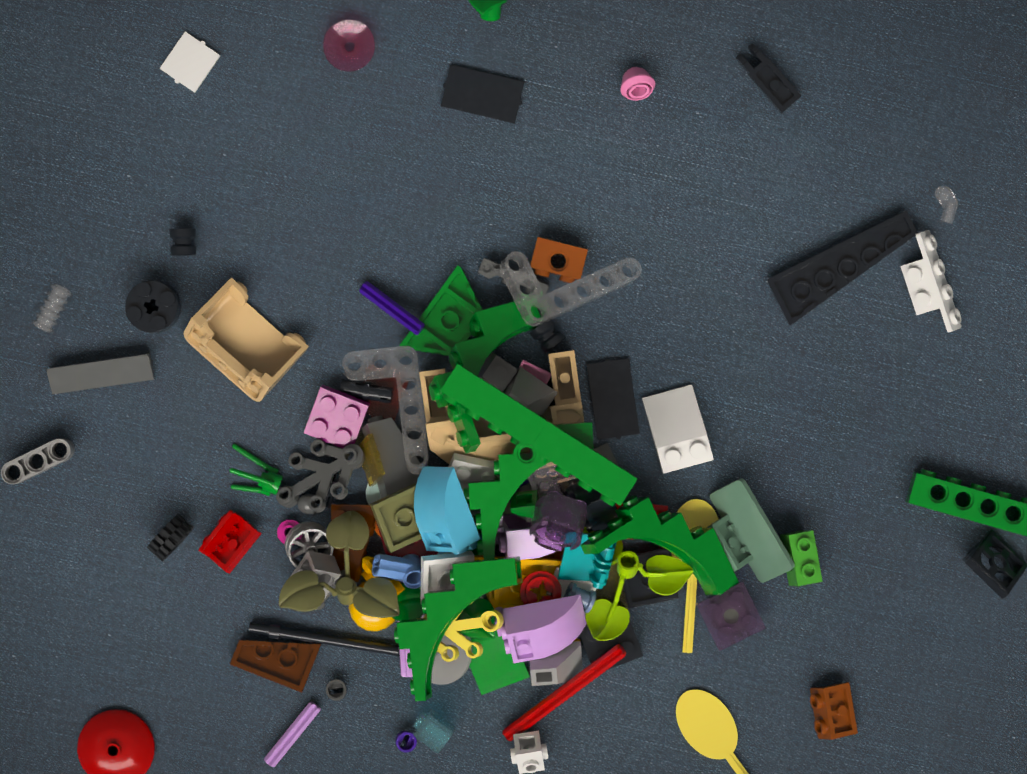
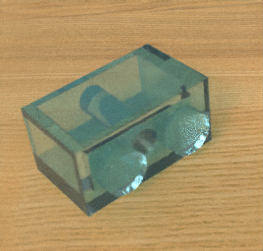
M430 709L428 713L423 711L414 722L415 732L413 736L439 754L454 734L456 727Z

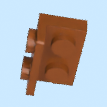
M849 682L810 688V704L815 717L814 728L819 739L833 740L858 734Z

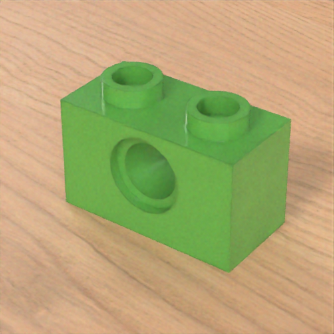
M801 530L781 534V542L795 564L792 570L786 572L789 586H803L823 582L814 531Z

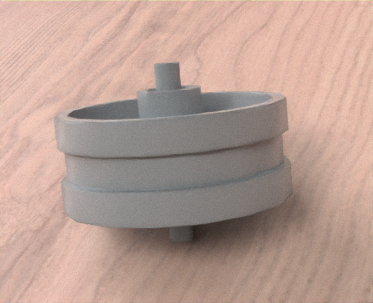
M306 521L290 529L286 535L284 546L286 554L294 567H297L301 562L295 559V557L303 553L305 556L308 551L318 553V549L326 548L322 554L333 555L334 547L328 541L316 543L322 535L326 537V529L322 525ZM313 531L316 533L313 537H310L308 532ZM301 534H304V537H302L301 540L296 539ZM292 544L301 546L299 549L291 552Z

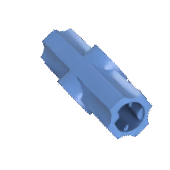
M384 554L375 555L371 570L374 577L403 581L404 585L410 589L421 587V558L418 555L408 554L402 558Z

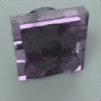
M743 581L737 583L721 595H710L707 599L696 604L719 651L766 629Z

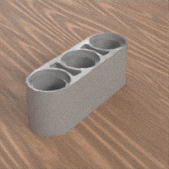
M59 438L23 454L3 465L1 469L2 479L8 484L22 483L66 462L74 455V444L68 439ZM59 443H63L67 447V453L64 457H59L56 454L55 448ZM36 454L43 457L44 464L41 468L34 467L32 459ZM13 465H16L21 472L17 480H14L9 475V469Z

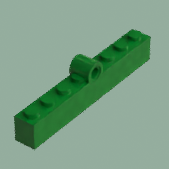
M459 363L455 366L440 390L444 393L442 398L454 406L457 403L462 404L467 408L465 413L472 418L479 420L482 417L490 422L487 427L501 435L504 431L512 436L510 442L516 445L513 451L514 460L522 467H531L538 460L546 464L549 460L557 465L554 470L567 478L570 474L579 479L577 484L589 492L595 489L602 494L600 499L612 507L615 503L621 506L638 479ZM525 447L531 448L533 456L530 459H524L521 457L520 451Z

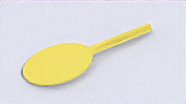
M700 499L687 501L676 512L682 513L689 530L697 526L706 528L718 520V516L712 506ZM671 552L672 557L679 559L676 555H674ZM694 574L687 580L682 652L684 653L693 652L697 578Z
M692 689L684 692L679 697L676 705V718L678 726L687 742L696 751L708 758L726 759L736 774H749L734 754L738 742V733L734 719L726 706L718 698L706 691Z

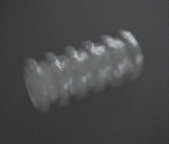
M56 283L51 284L50 287L52 289L47 292L48 297L44 298V305L39 307L41 309L40 313H36L37 319L32 321L35 327L48 333H53L54 329L52 327L58 323L56 319L61 317L60 312L64 311L65 308L63 306L68 303V296H72L70 290Z

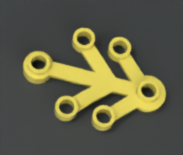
M489 610L484 612L481 617L457 620L458 615L444 635L461 647L469 658H477L482 655L483 646L479 642H471L458 631L483 628L487 632H493L502 627L504 619L497 610ZM492 615L497 618L496 625L491 622ZM442 641L440 642L437 652L441 654L442 659L446 662L456 660L459 656L458 648L454 645L446 646ZM472 645L477 648L476 655L471 652ZM448 649L453 652L452 658H449L447 655Z

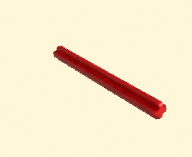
M620 644L615 645L507 726L502 732L504 737L508 741H513V734L525 732L626 656L625 649Z

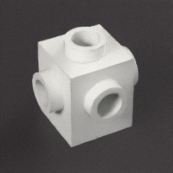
M539 731L513 734L515 748L510 749L512 764L518 765L519 774L545 770L544 759H548L546 743L541 744Z

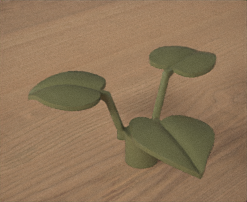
M347 511L339 515L329 523L326 529L328 543L336 549L344 548L345 577L337 581L335 589L325 582H319L315 572L305 570L289 577L283 585L279 596L280 608L308 612L317 609L323 603L325 591L322 587L332 593V596H337L341 604H353L358 612L366 616L388 618L400 615L397 591L389 580L385 578H371L365 582L362 588L356 587L355 581L350 577L349 548L361 550L369 540L368 524L364 517L356 511Z

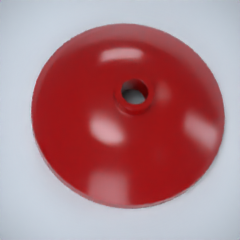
M121 709L107 710L91 718L83 727L77 745L78 758L87 774H145L154 759L155 741L151 729L138 715ZM110 746L117 747L118 753L116 755L109 752Z

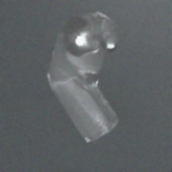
M939 186L935 190V197L943 207L940 221L953 224L958 207V199L949 187Z

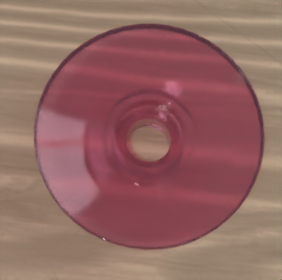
M342 20L335 23L327 31L323 41V50L332 66L342 71L352 72L362 69L370 62L375 51V41L371 31L363 23L356 20ZM348 42H352L355 45L352 51L345 50V45Z

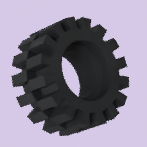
M178 513L155 536L147 548L163 562L184 541L194 527Z

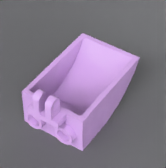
M571 507V508H566V509H570V511H572V512H574V513L577 514V512L575 511V509H574L573 507ZM504 514L499 522L495 544L499 545V551L505 557L520 556V560L540 558L554 553L565 546L568 532L578 533L584 523L579 517L575 521L537 526L531 522H526V520L518 517L516 514Z
M581 594L504 609L502 607L494 609L503 616V625L497 630L498 637L502 636L506 654L512 655L513 663L546 658L560 652L570 645L586 626Z

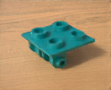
M568 532L558 580L591 581L594 588L602 589L607 584L616 543L599 554H584L580 545L589 540L587 537L589 533Z

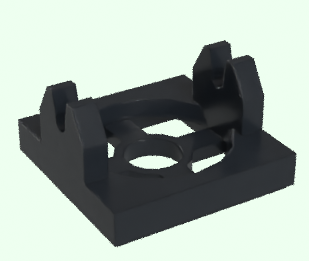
M993 530L987 532L982 540L962 559L1002 599L1010 593L1027 568V563ZM989 548L995 549V550H997V551H999V552H995V553H994V552H993L992 550H990ZM981 553L989 559V569L982 564ZM994 557H998L1003 562V568H999L995 564ZM997 572L1003 573L1007 578L1004 581H999L995 575Z

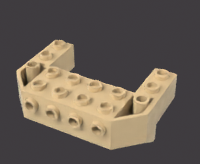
M574 350L548 354L553 389L558 393L554 398L555 406H548L542 417L553 424L584 422ZM446 368L419 372L426 418L425 425L429 448L432 452L448 464H450L454 453L490 461L499 460L498 454L513 453L516 445L510 442L512 436L504 431L499 435L487 427L490 422L480 417L479 420L474 418L472 420L481 444L476 451L465 454L464 448L460 447L457 442L455 423H452L448 417V406L438 408L436 401L431 399L429 393V386L433 378L447 373ZM525 447L520 452H530V448Z

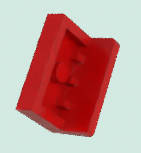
M229 510L227 514L220 518L213 532L204 538L199 551L230 574L262 533L244 517Z

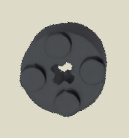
M145 281L137 284L129 292L125 303V310L128 320L137 329L149 333H160L168 330L178 321L181 313V304L178 295L169 285L158 281ZM156 300L155 305L159 309L150 313L151 309L148 308V304Z

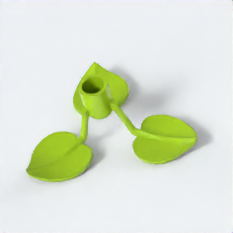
M585 526L582 530V533H588ZM622 540L617 541L611 565L617 564V573L620 576L613 604L606 599H599L595 601L590 612L586 613V624L593 638L598 641L611 640L621 635L628 627L630 620L628 609L617 606L625 579L633 578L639 570L644 577H649L648 586L653 592L659 595H672L678 592L691 577L693 568L677 558L667 555H656L647 560L646 572L643 564L639 563L638 556L632 551L622 552Z

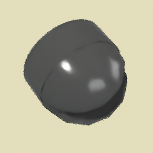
M305 494L299 498L297 505L301 512L304 514H316L308 506L309 499L316 494Z
M332 680L326 686V694L331 700L340 701L346 696L347 687L341 680ZM343 689V693L331 694L330 691Z

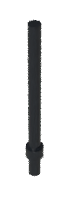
M250 622L249 633L268 635V638L279 640V637L400 656L399 646L284 628L281 627V624L275 623L265 625Z

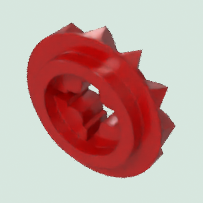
M534 571L526 576L520 586V598L523 604H531L538 601L537 594L530 591V588H539L542 581H544V589L551 593V595H542L539 602L561 598L562 589L558 579L546 571Z

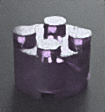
M548 491L547 495L538 499L535 504L529 529L530 536L533 534L535 536L534 541L541 547L549 550L562 551L563 547H570V550L576 549L581 544L587 519L586 503L582 500L563 496L558 491Z

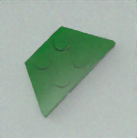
M457 265L420 316L419 320L424 323V329L418 335L409 331L399 345L401 348L449 356L455 344L467 341L472 335L469 328L470 320L475 312L483 309L461 267Z

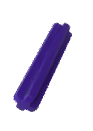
M368 281L362 284L359 289L362 295L415 335L421 333L425 327L423 322Z

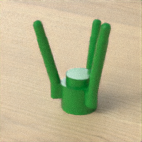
M233 444V449L268 471V473L263 471L260 477L230 468V473L259 482L258 486H260L232 484L231 489L261 493L267 496L270 493L277 495L283 475L277 474L279 469L269 466L237 444Z

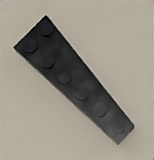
M907 210L767 279L788 325L798 321L913 238L918 232Z

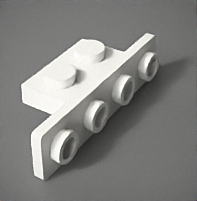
M930 230L917 233L916 238L923 259L900 266L916 315L940 308L947 332L960 329L961 315L959 310L955 308L952 299L953 290L947 284L944 275V263L939 259L936 251V239L930 233Z

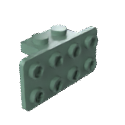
M743 478L710 494V499L721 518L706 528H714L734 572L749 563L757 579L764 583L795 567L792 558Z

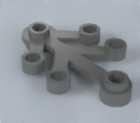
M314 440L310 445L311 452L318 457L327 455L337 458V460L330 464L307 459L297 452L291 454L288 460L291 467L297 470L303 468L315 473L292 487H281L276 495L278 503L285 508H292L297 505L300 494L320 483L316 495L309 499L308 506L314 512H322L326 507L325 500L334 474L340 470L342 471L339 481L331 486L330 493L336 499H344L348 494L347 487L353 470L360 468L364 463V451L358 445L349 444L340 449L329 446L322 440ZM322 444V449L316 452L317 446ZM354 453L353 458L348 460L349 455ZM300 457V462L295 465V460ZM342 487V492L336 495V490ZM288 492V497L283 499L284 494ZM317 500H320V505L317 508H315V502Z

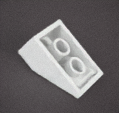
M692 385L642 398L663 474L714 460Z

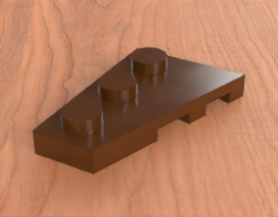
M331 504V521L347 511H356L361 514L368 524L370 540V536L374 534V523L376 520L370 505ZM368 543L361 550L349 548L350 577L355 582H359L363 569L362 559L367 556L368 552L366 549ZM334 548L332 556L335 557L340 571L345 570L344 548Z
M239 640L230 665L302 693L321 644Z

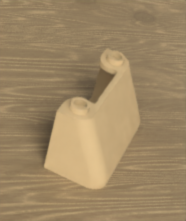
M230 278L190 319L184 331V337L193 348L248 397L256 402H260L305 353L309 346L303 337L297 333H287L284 336L247 303V288L242 283Z

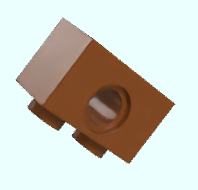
M537 237L530 268L535 269V275L549 278L551 273L559 275V281L574 284L575 280H581L588 249ZM561 254L565 257L566 264L563 268L556 269L551 265V258L554 255Z

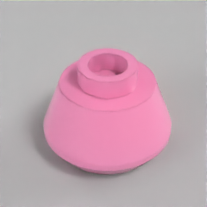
M632 67L622 77L621 94L634 101L645 99L653 92L655 80L645 69Z

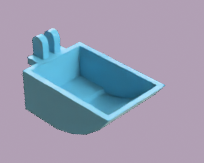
M423 466L414 492V512L416 524L426 550L437 551L439 554L451 552L454 555L462 554L467 550H474L478 545L477 541L482 540V534L478 533L454 467Z

